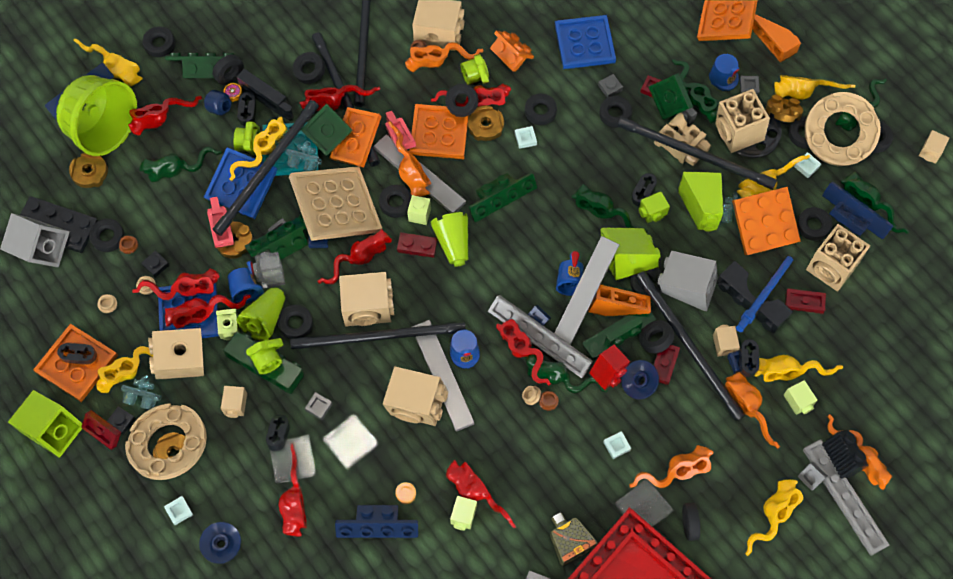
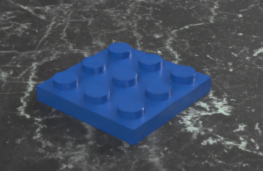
M607 15L555 21L563 69L616 63Z
M227 147L204 198L210 201V198L218 197L219 205L229 209L264 162L255 168L237 167L234 171L235 179L230 181V167L234 162H252L255 159ZM273 166L238 213L252 219L256 218L278 170L276 167Z
M217 283L214 284V291L211 294L198 293L194 296H183L176 292L175 296L170 300H163L158 297L160 331L201 328L202 338L219 336L216 315L218 303L215 304L211 315L201 323H189L177 329L173 323L171 326H166L165 308L177 307L194 298H200L209 303L210 299L217 295ZM171 286L158 287L164 293L171 291Z

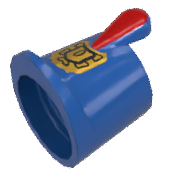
M722 54L716 58L709 73V80L719 90L730 91L737 86L739 81L737 72L740 69L737 59L730 54Z
M577 251L571 252L570 260L559 264L556 290L560 294L573 296L584 273V265L578 261L580 254Z
M252 261L247 262L248 268H238L228 274V284L233 303L242 301L244 295L250 294L251 298L247 299L245 303L247 304L255 301L264 293L263 287L255 281L254 264Z
M457 331L451 339L450 356L457 367L470 368L479 360L478 342L471 331Z

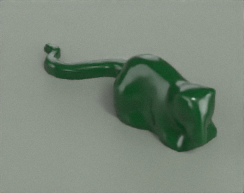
M673 59L674 65L684 67L680 78L686 89L690 90L689 98L692 105L696 106L710 123L715 122L718 111L716 108L719 102L710 95V89L707 86L699 83L684 82L689 72V65L685 61Z
M886 78L883 80L874 79L869 84V90L874 101L869 103L874 108L880 102L875 85L884 84L887 81ZM842 112L839 119L835 121L836 126L840 125L846 131H851L858 123L854 116L846 112Z
M205 147L200 151L197 163L194 165H188L185 160L173 153L155 161L144 159L139 167V171L148 174L149 180L154 183L166 177H175L181 173L182 169L196 172L201 168L206 153L213 152L215 155H219L222 152L221 150L216 151L212 147Z
M856 172L841 180V183L845 185L844 190L873 211L884 209L888 213V222L893 225L891 229L893 232L909 233L906 228H898L894 224L893 207L886 202L880 203L881 194L875 186L862 180Z
M584 184L572 195V198L576 199L577 207L590 211L594 216L607 219L620 215L624 219L626 228H635L631 224L627 211L622 208L614 209V203L608 195L593 191Z
M535 355L525 357L526 364L529 367L527 374L532 377V369L537 361ZM543 360L537 373L539 378L548 379L553 385L563 382L566 389L571 393L581 392L590 383L598 384L593 377H589L580 385L573 386L570 383V376L566 366L562 362L554 363ZM599 385L600 390L607 393V390H608V389L604 390V389Z

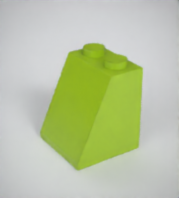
M683 172L678 193L698 230L707 232L717 230L723 215L721 173Z
M601 228V236L620 244L609 266L615 280L659 267V259L661 258L659 249L654 247L652 237L647 235L644 228Z
M34 390L8 421L19 432L59 458L82 430V423L58 403Z

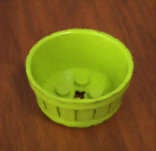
M95 75L79 77V79L74 80L66 87L59 99L56 110L58 125L61 131L86 154L91 156L106 155L117 149L131 132L128 126L132 121L129 111L137 109L136 96L133 90L123 82Z

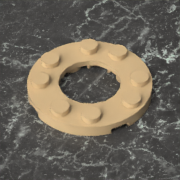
M848 92L833 93L819 100L811 108L805 121V138L810 150L823 162L834 166H849L862 161L875 149L880 137V121L874 111V107L863 97ZM846 112L854 116L858 121L860 127L859 137L851 146L837 147L827 140L824 133V125L828 117L833 113Z
M159 405L146 411L134 422L130 428L131 433L128 441H126L125 450L130 464L142 476L154 480L171 479L188 471L199 460L206 446V428L199 415L185 405ZM175 425L184 430L186 435L184 446L175 456L161 459L154 458L149 453V439L159 428Z

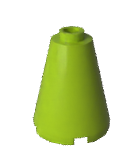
M463 212L442 215L443 219L439 221L437 218L431 221L432 229L449 263L454 264V267L465 265V261L468 260L467 213L464 215Z
M269 288L244 309L236 319L241 330L245 333L249 331L252 333L251 337L256 340H268L273 334L285 301L284 292L279 288Z

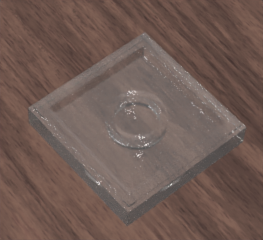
M354 414L322 438L324 443L347 470L379 446L378 442Z
M309 435L288 439L285 447L280 451L274 452L270 450L276 484L291 481L292 452L290 444H294L297 455L298 479L316 475Z
M645 479L615 503L623 514L629 507L632 508L652 527L673 512L671 506L648 479Z

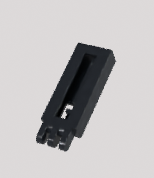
M245 69L237 76L238 83L244 92H251L256 100L289 121L293 120L292 108L287 104L286 96Z

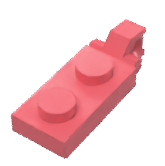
M393 111L386 112V130L395 146L397 135L390 127L389 121L402 133V144L405 149L415 147V140L402 118L396 119Z
M218 197L210 198L211 208L207 209V215L214 246L219 248L234 245L230 226L222 236H219L212 230L220 218L227 212L224 206H219Z

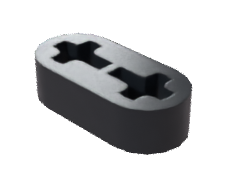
M244 92L239 97L237 115L240 124L246 126V122L255 121L257 103L254 94L251 92ZM247 99H250L248 106H246L245 102H247ZM246 112H248L249 116L247 117V119H244L243 117H245Z
M646 173L641 176L631 198L634 205L640 207L641 199L652 195L657 183V179L653 174ZM650 180L651 183L648 184L647 188L644 187L645 182ZM643 192V198L638 200L637 197Z
M751 339L745 340L739 348V370L745 377H753L759 370V346ZM747 346H749L750 350H752L750 355H748V349H746ZM749 361H750V367L753 368L751 371L749 370L748 367H746V365L748 364Z
M64 343L57 350L59 358L66 363L87 365L93 363L97 358L95 349L87 344ZM69 349L72 353H69L66 357L63 353ZM87 351H89L91 355H87V358H85L82 354H87Z
M284 415L274 416L270 421L267 432V446L274 452L282 450L287 441L290 425L287 417Z

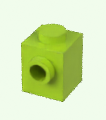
M658 192L641 199L639 213L642 218L646 219L647 223L657 222L668 215L670 206L663 193Z

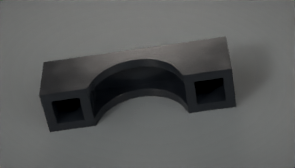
M734 261L719 275L717 284L723 292H727L732 296L735 303L749 310L757 298L750 293L747 286L749 273ZM779 299L764 301L756 312L755 318L761 322L766 330L774 334L790 318L793 311Z

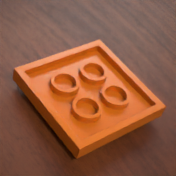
M705 0L697 34L698 41L750 39L758 0Z
M415 104L411 135L415 140L416 146L410 148L409 152L412 155L464 159L469 115L466 117L455 116L448 110L447 106Z
M788 187L732 200L745 255L801 242Z
M70 324L33 371L82 402L100 379L98 369L111 365L118 354ZM64 343L87 344L95 349L97 358L93 363L87 365L66 363L59 358L57 350ZM68 349V351L64 352L63 354L67 357V355L72 352ZM87 351V354L82 355L87 358V355H91V353Z

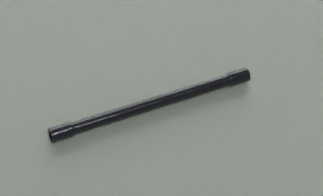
M362 0L356 86L365 90L371 0ZM355 92L354 105L357 107L364 106L365 96Z
M320 32L314 33L312 40L325 63L335 88L340 89L344 84L327 49L325 40ZM345 92L341 100L345 109L347 107L355 109L348 92ZM371 146L367 158L371 167L380 164V159L373 146Z
M310 100L282 140L225 215L213 227L212 230L219 236L223 235L249 197L305 123L319 108L315 101Z
M621 117L618 127L637 133L740 175L771 190L774 189L777 179L747 169L639 125L637 122L625 117Z
M645 271L639 273L635 278L672 327L720 396L734 420L738 421L744 417L745 413L732 398L655 288Z
M465 321L420 327L317 337L291 338L290 344L291 349L294 350L314 346L455 334L457 331L466 330Z

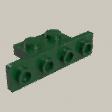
M170 53V56H165V60L182 61L183 78H214L213 68L216 63L224 56L234 55V53H223V56H216V53H205V56H198V53H187L188 56H181V53Z
M530 172L515 180L506 173L477 189V195L481 200L469 206L472 219L477 222L537 189L534 174Z
M302 214L296 219L284 223L281 227L271 230L266 235L252 240L249 244L245 245L251 257L268 249L276 263L307 246L308 242L303 233L306 225Z
M651 312L650 314L627 315L584 341L582 346L589 356L594 359L612 345L619 346L627 338L636 336L647 324L656 321V318Z

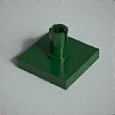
M679 73L649 86V90L663 120L693 107L688 96V90L683 85Z
M325 104L301 129L326 156L353 131L328 104Z

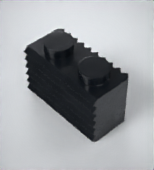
M849 430L838 431L822 443L841 479L853 477L869 466L866 462V455L858 448L856 438Z

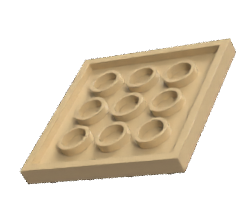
M360 167L294 172L290 174L289 179L311 241L372 234L382 229Z

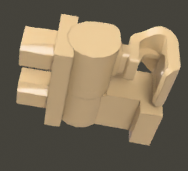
M678 113L659 131V133L706 152L711 147V144L705 139L706 134L693 124L688 127L682 113ZM676 126L679 128L678 132L674 130ZM654 141L655 145L658 147L662 146L673 157L679 159L678 161L681 164L686 161L694 166L699 160L696 157Z

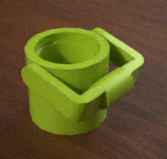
M476 54L474 59L460 64L467 85L482 81L483 84L489 82L488 68L481 54Z
M246 122L245 128H235V151L256 155L253 150L255 136L260 133V127L255 122Z
M282 339L264 340L246 350V354L250 356L259 374L270 373L281 365L282 360L276 350L283 346Z

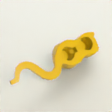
M74 38L73 41L79 44L84 51L93 52L95 50L103 55V63L113 74V78L122 80L129 87L136 85L143 79L137 75L140 68L136 63L126 60L115 53H109L97 44L87 47Z
M780 75V82H774L775 95L782 98L790 96L803 100L809 98L818 85L841 89L854 88L856 85L840 84L822 79Z
M279 117L277 120H271L266 130L255 136L253 150L256 154V159L254 161H237L231 165L230 181L235 179L234 171L237 167H258L263 161L262 155L272 153L278 142L282 140L284 134L288 131L282 117Z
M810 155L797 157L778 170L771 169L762 172V174L777 179L776 176L784 174L795 164L810 158ZM746 179L738 185L740 190H737V193L741 198L771 191V189Z
M137 347L133 352V358L122 357L115 360L113 364L98 369L100 379L96 384L97 390L101 393H109L115 384L135 378L140 363L139 355H150L149 347Z
M778 355L770 359L759 358V370L754 376L757 377L763 374L765 382L775 380L789 381L803 375L810 368H816L821 375L828 376L834 374L839 369H843V365H837L833 369L825 370L816 360H811L801 365L794 357Z
M797 480L778 481L777 492L763 506L764 514L771 524L770 530L766 534L754 533L748 538V549L745 553L747 556L752 552L754 541L772 540L777 534L778 524L785 522L791 516L794 508L802 502L803 495L800 490L796 489Z

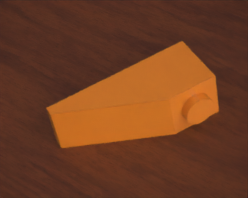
M755 14L753 32L780 63L798 52L801 42L790 30Z
M600 284L588 312L603 316L650 314V296Z

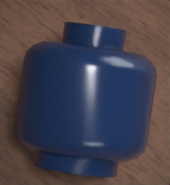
M211 90L205 96L204 106L208 112L222 116L230 110L231 99L224 92Z

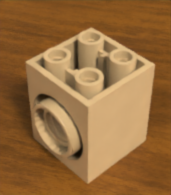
M418 0L412 24L414 41L422 40L427 46L436 45L442 49L451 42L460 45V30L464 29L465 23L462 2L455 0Z
M754 89L720 101L715 125L730 153L764 141L770 118Z
M837 224L818 248L806 270L838 292L859 265L870 245Z
M386 272L339 276L341 311L345 327L391 322V315H394L391 278L387 279Z
M201 328L152 331V338H148L150 355H153V357H149L151 374H155L156 379L204 376Z
M394 366L383 405L390 415L410 423L421 422L436 426L437 420L440 421L443 410L441 407L442 403L447 400L448 390L438 376Z

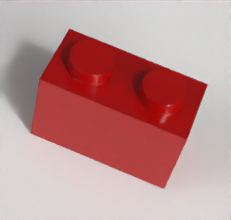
M614 344L599 355L589 374L604 390L610 386L614 388L621 382L620 378L628 371L626 368L630 361Z

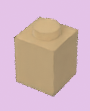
M932 130L919 156L926 161L936 164L945 149L949 137Z
M721 325L715 329L713 339L717 357L728 356L729 353L739 350L740 346L735 326Z
M224 386L221 410L224 415L230 418L244 416L247 399L245 388Z

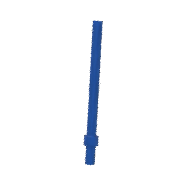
M786 257L749 310L743 313L741 321L736 326L737 331L743 332L746 326L752 323L758 309L793 262L792 257Z

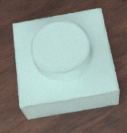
M533 126L515 130L519 149L537 145Z
M807 152L805 156L810 155V158L802 160L795 164L794 167L805 177L809 178L820 168L821 163Z
M622 431L603 441L612 459L631 451V447Z
M183 496L164 506L174 525L193 515Z

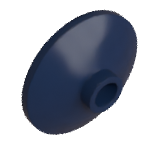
M637 360L627 366L626 369L628 371L622 376V387L625 393L631 398L639 400L650 397L656 391L659 384V374L656 367L645 360ZM642 378H645L644 384H641Z
M226 522L211 524L203 531L199 540V548L204 558L216 564L232 560L241 547V536L238 530ZM224 541V542H225V546L222 547V548H219V547H218L219 542Z

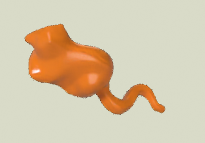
M453 42L448 43L444 49L436 45H428L424 48L411 47V57L407 59L405 65L411 72H415L420 67H440L447 58L449 50H457L464 58L471 60L474 59V55L482 53L483 49H478L475 54H469L463 47Z
M389 121L390 127L397 135L396 147L404 155L399 165L401 179L409 186L412 195L422 197L430 194L426 187L431 184V181L424 173L420 162L403 146V135L400 130Z
M741 372L727 377L725 388L732 398L736 400L746 415L751 418L755 417L759 421L766 441L779 449V444L773 441L769 435L764 416L757 411L762 404L760 391L750 384Z
M829 414L827 416L829 418L827 428L834 435L838 431L833 428L834 418ZM849 430L855 436L858 448L866 455V462L869 466L862 471L866 473L871 484H879V488L884 490L892 475L878 458L877 450L870 446H862V435L857 431Z
M697 445L693 452L676 455L671 458L665 479L657 480L648 472H640L629 486L630 488L636 487L639 480L646 478L654 486L665 488L672 483L674 478L685 480L696 474L707 473L711 470L709 457L714 452L707 447Z

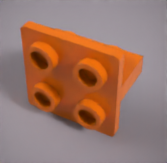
M495 31L494 34L498 38L490 49L512 71L516 72L526 58L533 59L534 55L531 53V48L526 44H522L516 34H510L506 31Z

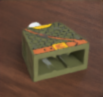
M562 512L551 518L556 529L551 531L550 537L562 567L593 550L598 544L577 518L567 522Z

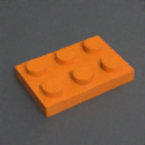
M347 107L343 120L353 131L331 152L330 158L334 161L364 168L382 116L377 113Z

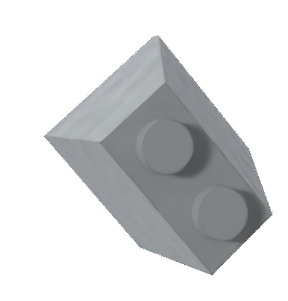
M11 213L0 250L27 262L59 267L70 231L27 216Z
M671 251L670 256L666 257L664 261V273H661L658 279L661 292L707 312L718 280L716 261Z

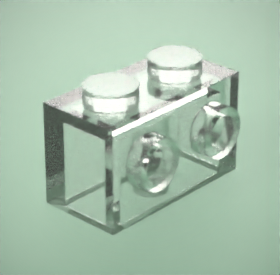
M263 252L255 256L256 263H253V271L257 282H261L263 288L286 285L284 269L278 252Z

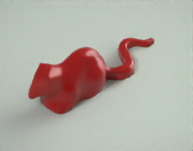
M503 83L498 87L484 88L481 85H477L473 88L478 95V107L491 104L504 105L505 97L511 91V87ZM438 91L435 98H431V102H436L441 95L446 96L448 91ZM468 96L464 103H458L455 100L456 105L459 107L465 106L469 100Z
M346 85L340 89H310L305 91L306 100L299 103L301 108L304 109L308 102L313 100L319 105L316 111H320L325 104L336 110L339 108L345 92L355 91L359 95L369 96L375 91L380 90V87L363 90L356 85Z
M202 96L195 97V100L191 102L178 98H168L163 101V104H150L143 108L132 109L129 111L132 117V121L128 124L130 131L135 135H141L145 129L158 128L166 121L169 105L178 104L184 107H195L199 100L202 99Z
M381 229L375 235H370L363 241H356L351 247L350 255L340 254L335 258L334 276L328 280L321 278L317 282L319 284L322 282L334 284L338 281L340 274L339 264L342 261H348L351 264L357 265L367 264L375 254L385 251L386 243H391L392 239Z
M211 268L203 274L181 273L172 284L171 291L168 293L162 292L153 282L143 280L138 284L137 289H133L132 292L138 293L143 286H147L163 300L172 299L176 292L183 296H194L198 293L211 294L214 291V284L218 281L220 275Z
M250 294L244 295L242 301L233 303L223 295H215L210 299L209 303L200 298H194L177 307L165 308L166 326H171L173 323L178 329L189 323H201L211 315L216 303L223 302L232 309H240L251 296Z
M510 319L502 325L497 324V330L502 339L507 341L514 357L522 358L529 355L537 357V361L532 369L533 381L536 383H546L548 386L551 385L548 379H540L537 376L543 363L544 356L539 349L531 348L530 338L520 331V327L515 320Z
M290 444L292 452L290 476L293 487L281 495L279 511L283 517V534L301 537L300 529L307 528L303 494L297 477V455L294 444Z
M454 460L447 469L446 477L456 485L461 497L474 501L486 499L489 506L495 512L500 513L513 528H516L508 513L495 503L486 486L472 471L470 466L466 462L459 466L457 461Z

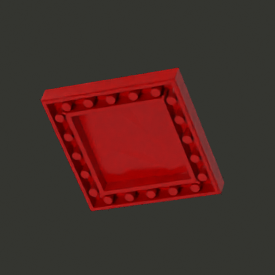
M629 507L568 579L711 578Z

